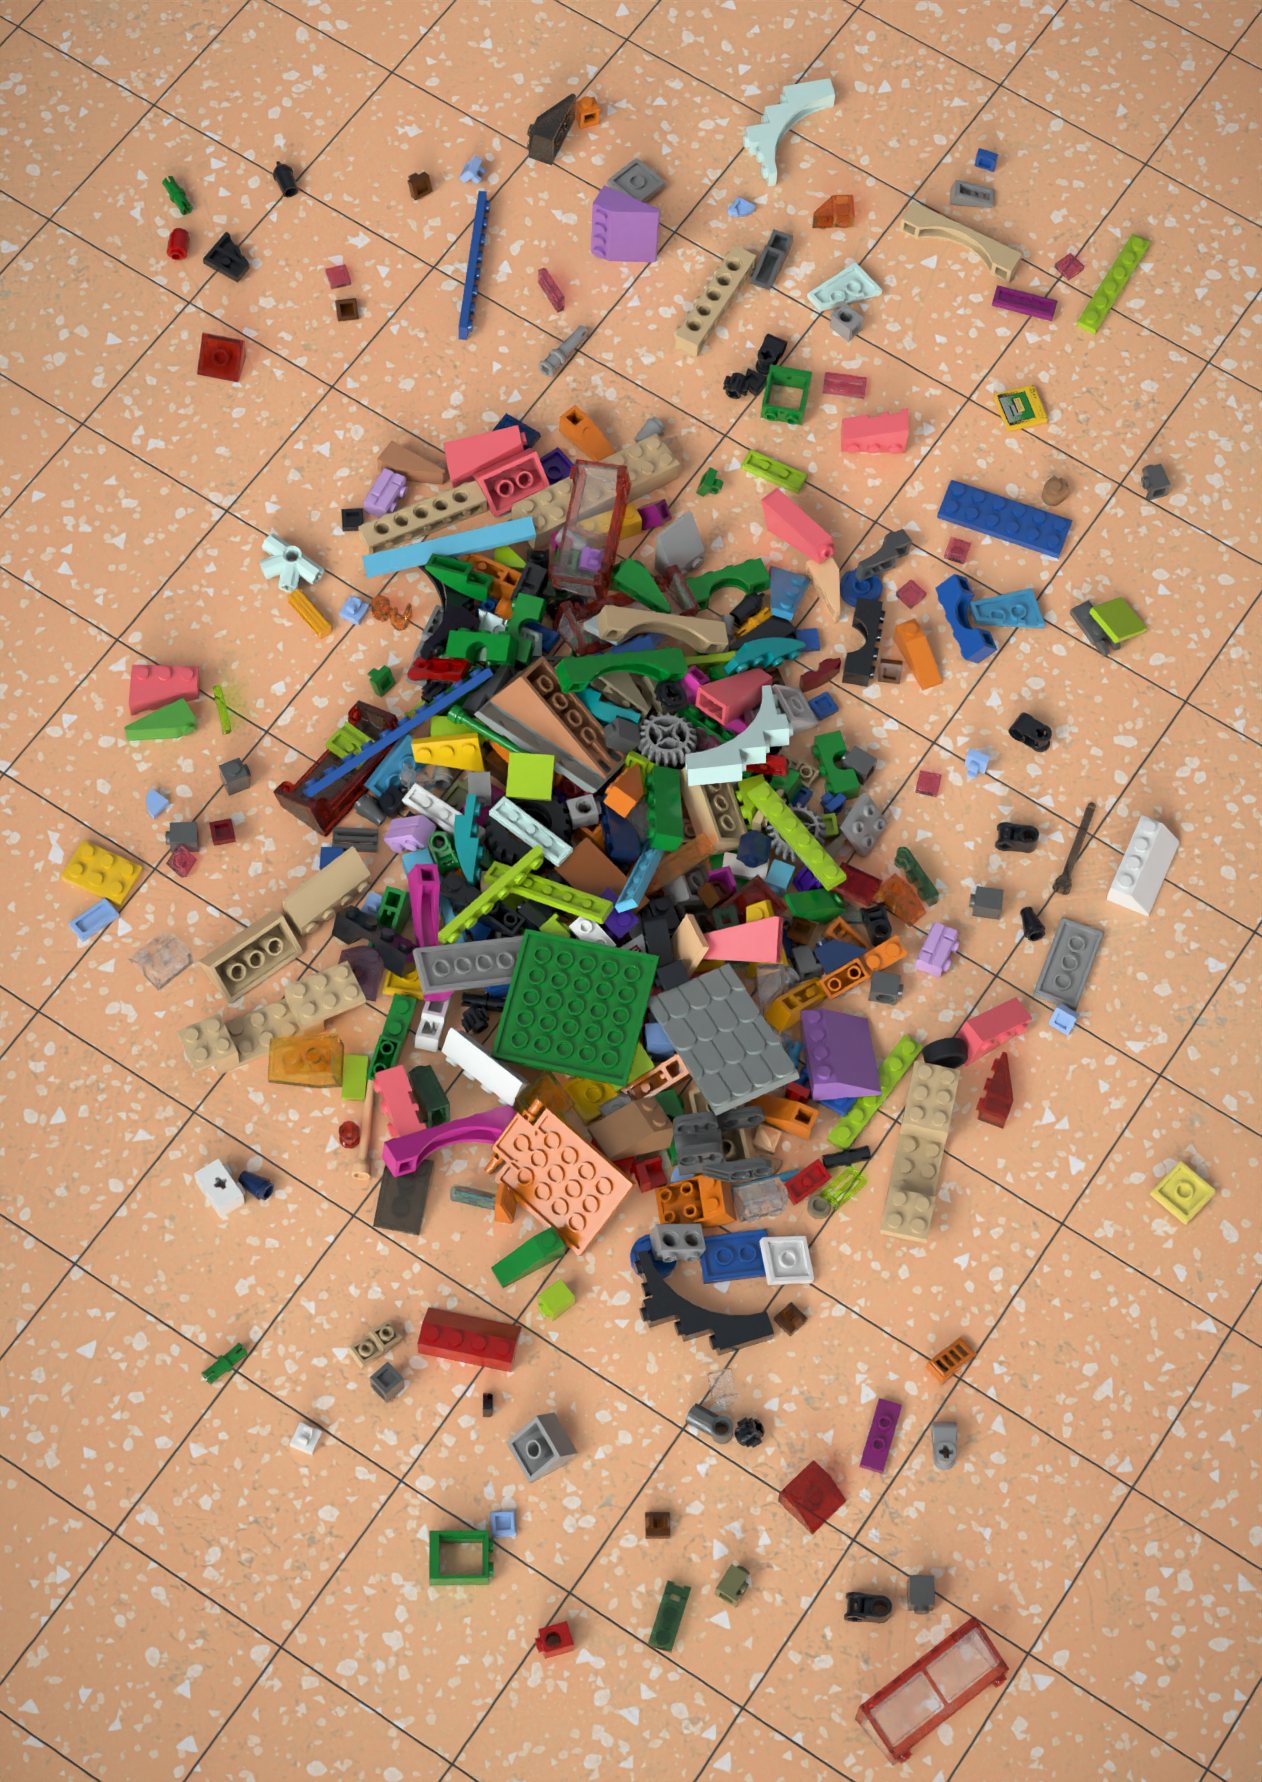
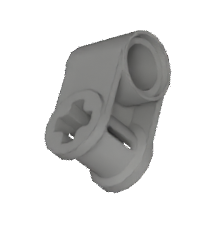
M932 1422L931 1437L934 1464L940 1470H949L955 1464L957 1455V1423ZM942 1453H946L948 1458H944Z

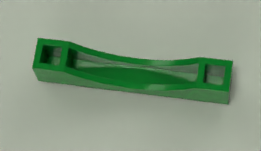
M665 647L660 650L645 649L639 652L625 651L618 654L609 652L597 656L588 654L576 658L568 656L563 658L555 669L562 693L581 692L596 678L614 672L637 673L652 678L657 682L663 680L680 682L689 671L681 648Z

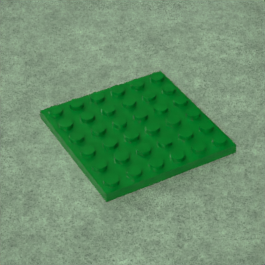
M525 929L491 1057L503 1062L627 1088L656 970L660 961L659 956Z

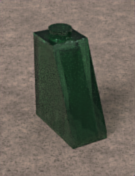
M420 1065L408 1072L409 1083L428 1129L450 1122V1103L431 1065Z

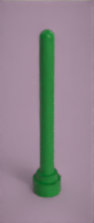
M455 704L450 709L447 719L454 724L463 723L510 752L530 753L467 716L465 709Z

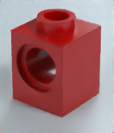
M567 1621L538 1629V1638H535L538 1653L543 1652L545 1659L573 1651L574 1643ZM551 1636H556L560 1639V1643L553 1646L548 1644L547 1639Z

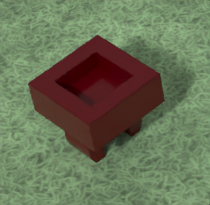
M231 818L209 822L214 846L236 842Z

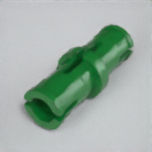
M168 176L171 182L169 183L167 178H165L162 184L170 194V200L177 205L181 214L187 215L184 209L190 213L193 207L185 197V191L178 186L174 177Z
M238 1342L225 1355L218 1356L214 1364L201 1372L204 1379H208L207 1382L210 1385L226 1371L230 1372L233 1369V1365L248 1355L245 1348L241 1350L243 1345Z

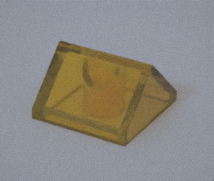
M543 1070L515 1097L517 1112L521 1111L522 1113L532 1105L537 1097L545 1102L537 1112V1118L534 1120V1123L537 1122L546 1108L550 1107L562 1117L576 1104L552 1072Z

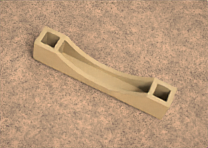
M912 202L901 218L899 231L917 240L927 238L942 239L962 245L981 259L990 275L1007 283L1011 281L1020 266L1022 253L1016 249L1001 244L999 241L991 239L979 231L972 230L960 222H955L941 213L934 212L922 204Z
M605 605L597 616L599 637L602 640L621 642L625 638L638 633H661L677 638L693 647L699 653L704 654L722 653L728 645L725 622L714 619H701L693 616L687 617L635 608L616 607L615 605Z

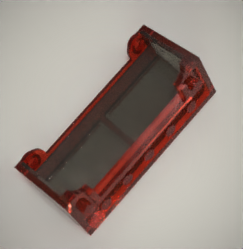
M360 700L348 712V722L374 741L380 738L378 734L390 727L393 730L399 726L395 714ZM398 739L367 759L358 770L356 768L352 769L312 797L306 798L302 792L306 788L305 783L314 777L319 779L324 776L323 771L333 764L337 767L343 763L342 758L329 749L322 754L295 785L289 781H284L273 793L281 807L320 835L327 837L332 832L333 827H336L353 809L358 799L369 791L364 784Z

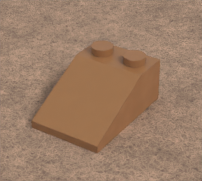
M651 1096L628 1103L589 1126L587 1131L600 1151L610 1161H616L669 1148L673 1138L672 1128L674 1127L656 1098Z

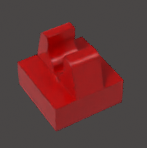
M792 1081L786 1088L785 1097L788 1100L807 1105L811 1090Z

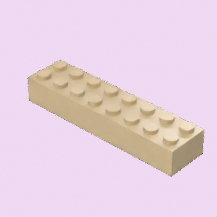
M656 433L513 504L511 520L532 517L537 538L527 540L533 550H536L550 543L551 535L559 531L562 526L567 527L570 525L574 530V523L617 509L677 479L680 463Z

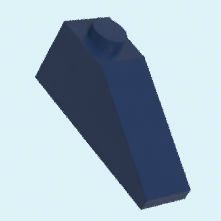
M604 794L599 803L602 814H599L607 858L612 863L634 864L642 852V843L639 842L637 831L627 818L622 817L603 802L607 797V794Z

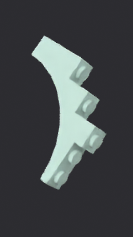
M830 78L783 86L782 95L779 97L780 104L765 106L764 115L761 116L762 124L746 127L743 145L745 148H748L750 155L756 154L758 163L761 162V175L763 179H766L768 186L776 185L777 168L775 155L784 135L804 117L819 110L834 107L835 92Z
M771 685L762 686L760 710L754 721L745 731L718 747L702 752L685 754L688 786L742 781V771H746V765L766 763V754L770 753V747L789 745V736H793L792 722H788L786 714L780 713V708L776 709L778 707L777 694L772 693Z

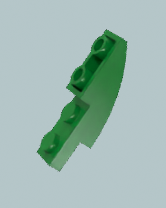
M394 994L366 1079L372 1081L375 1079L374 1075L377 1072L397 1066L411 1028V1020L418 1002L417 999Z

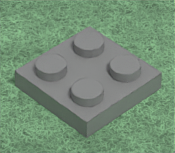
M635 158L608 179L607 185L614 190L645 203L665 187V181L642 161Z

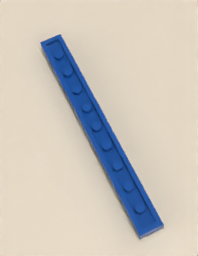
M478 667L469 673L471 676L466 681L460 679L451 685L453 690L447 694L445 691L433 697L435 702L429 706L426 703L415 709L417 714L411 718L408 715L397 721L399 726L393 730L390 727L378 734L380 736L375 742L372 740L367 741L360 746L362 749L357 754L351 752L342 758V764L337 767L333 764L323 771L324 776L319 779L314 777L306 782V788L302 790L305 797H312L494 675L490 668L482 669Z

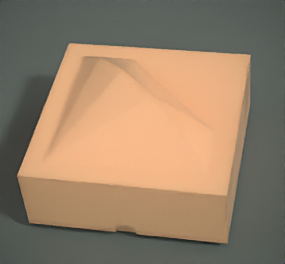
M760 1124L753 1140L754 1148L774 1155L782 1131Z

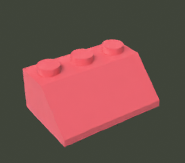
M531 448L472 474L485 495L487 506L494 517L511 510L513 504L550 486L536 451Z

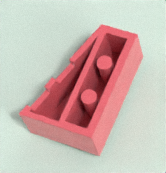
M908 408L902 409V413L889 415V411L882 412V416L869 418V414L842 418L841 452L905 453L909 432Z
M132 664L129 692L130 715H137V712L151 709V711L157 710L158 707L171 704L181 698H184L186 702L199 699V667Z
M1017 997L965 1022L955 1038L964 1040L968 1060L964 1063L966 1067L1016 1035L1020 1036L1028 1030L1027 1026L1032 1017Z
M403 1064L377 1072L372 1083L375 1092H380L383 1101L379 1102L383 1115L387 1114L390 1123L387 1124V1129L390 1137L399 1138L426 1130L425 1123L421 1122L418 1113L419 1107L414 1101L412 1088Z

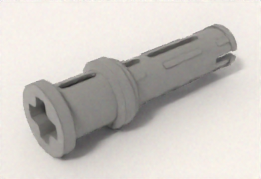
M578 326L557 349L551 350L549 356L544 361L542 360L538 363V368L542 374L552 377L555 373L554 371L559 366L565 364L566 357L589 336V331L584 333L587 330L586 327Z

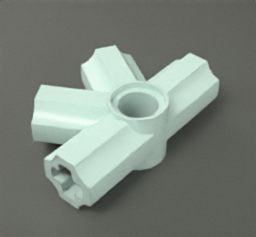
M274 533L268 535L264 540L262 550L271 555V557L263 559L259 563L266 580L280 575L279 589L292 593L298 589L300 576L312 585L318 583L322 578L324 568L302 554L298 547L291 546ZM291 557H297L295 561H289Z

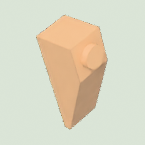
M832 556L820 565L812 559L806 561L804 573L807 578L811 579V585L833 622L837 623L840 615L839 563Z

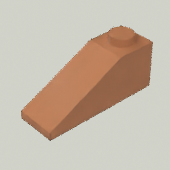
M391 441L377 458L380 473L386 468L395 474L404 476L406 481L439 485H444L446 482L444 469L394 441Z

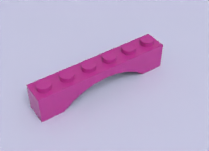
M415 864L407 874L416 945L420 948L439 946L441 944L438 942V932H440L438 912L440 880L438 865ZM454 991L423 994L424 1001L446 1002Z
M506 1105L399 1138H392L384 1142L382 1159L394 1177L414 1172L427 1156L448 1145L463 1142L494 1144L516 1113L510 1105Z

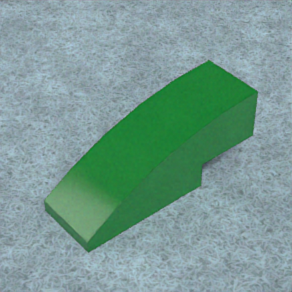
M432 553L425 565V569L434 577L471 598L487 602L493 591L494 576L473 571V563Z

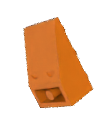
M702 1174L655 1188L660 1224H701L702 1229L737 1221L731 1183L709 1178Z

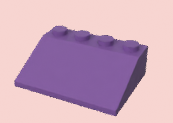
M604 185L593 202L591 253L598 258L608 261L656 262L660 209Z
M827 1009L800 1011L799 1028L812 1100L882 1095L868 1019Z

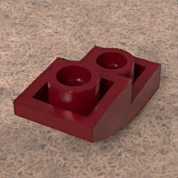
M825 659L819 662L818 671H808L801 675L799 687L802 693L818 688L834 678L840 672L841 659Z

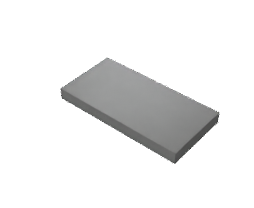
M1062 917L1035 987L1033 997L1055 1005L1061 1003L1075 1012L1105 932Z

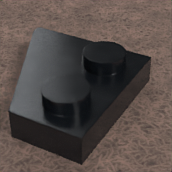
M228 232L223 234L203 258V264L237 283L250 269L249 262L245 256L241 255L240 249L233 243Z

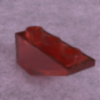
M1002 1052L1000 1059L995 1058L991 1068L994 1075L992 1078H987L983 1089L987 1091L985 1098L980 1097L976 1110L979 1111L978 1120L1002 1129L1005 1126L1014 1101L1006 1052Z

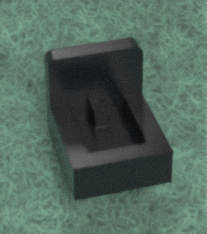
M391 783L376 804L389 818L394 819L405 804L402 799L409 789L402 784L397 786Z

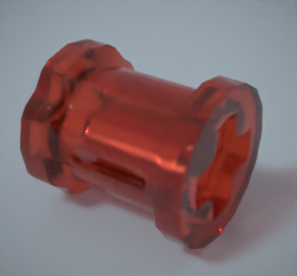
M345 1121L340 1125L338 1132L342 1147L346 1149L357 1147L360 1143L359 1126L353 1121ZM347 1133H352L351 1137H347Z

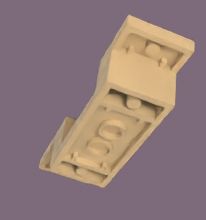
M348 961L284 986V999L224 1023L219 1013L178 1030L177 1036L194 1072L198 1073L212 1066L215 1067L218 1076L325 1032V1019L366 1003V998Z
M915 1061L882 1217L881 1234L922 1243L927 1242L936 1198V1187L961 1070Z

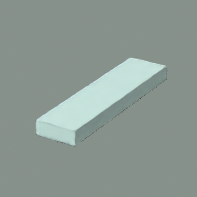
M505 796L489 811L491 817L532 848L538 844L544 850V857L557 867L573 852L571 846Z

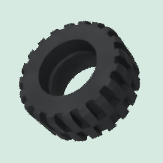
M553 795L551 801L507 798L532 818L546 825L552 833L570 846L571 818L564 803L560 804L558 796ZM499 796L495 800V805L499 802L502 796ZM493 804L490 806L485 820L487 849L495 861L513 867L533 848L527 843L513 839L507 833L508 829L489 815V811L495 806ZM544 857L542 865L537 870L532 869L529 873L538 872L540 875L546 873L547 868L550 870L554 869L556 865Z

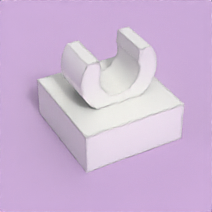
M300 1422L290 1442V1447L313 1455L322 1436V1431Z

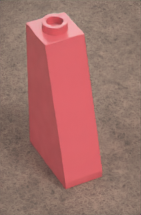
M516 425L443 443L453 488H457L465 482L474 481L472 474L524 451V445H527L525 432L521 433L519 426Z
M778 488L761 499L769 532L819 565L835 553L832 537Z
M758 667L698 686L696 706L725 726L762 702V686L771 685L772 687L773 677Z
M774 916L705 933L703 935L710 948L702 959L781 964L784 918Z

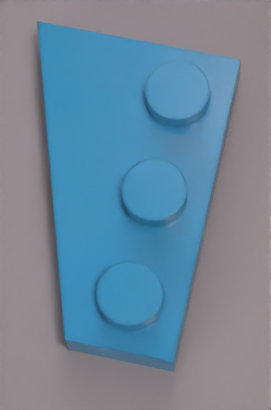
M770 565L771 614L792 621L810 585L811 579L801 574H795Z
M1032 588L973 601L969 605L976 625L1045 628V622Z
M407 733L398 739L364 784L378 798L383 795L391 783L397 786L403 785L405 780L412 775L416 776L421 772L420 769L427 765L415 762L411 745L413 738Z

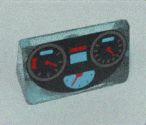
M457 1184L451 1187V1201L495 1210L496 1193Z

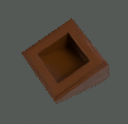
M356 298L335 300L338 322L359 319Z
M720 880L706 882L697 892L709 909L732 898Z

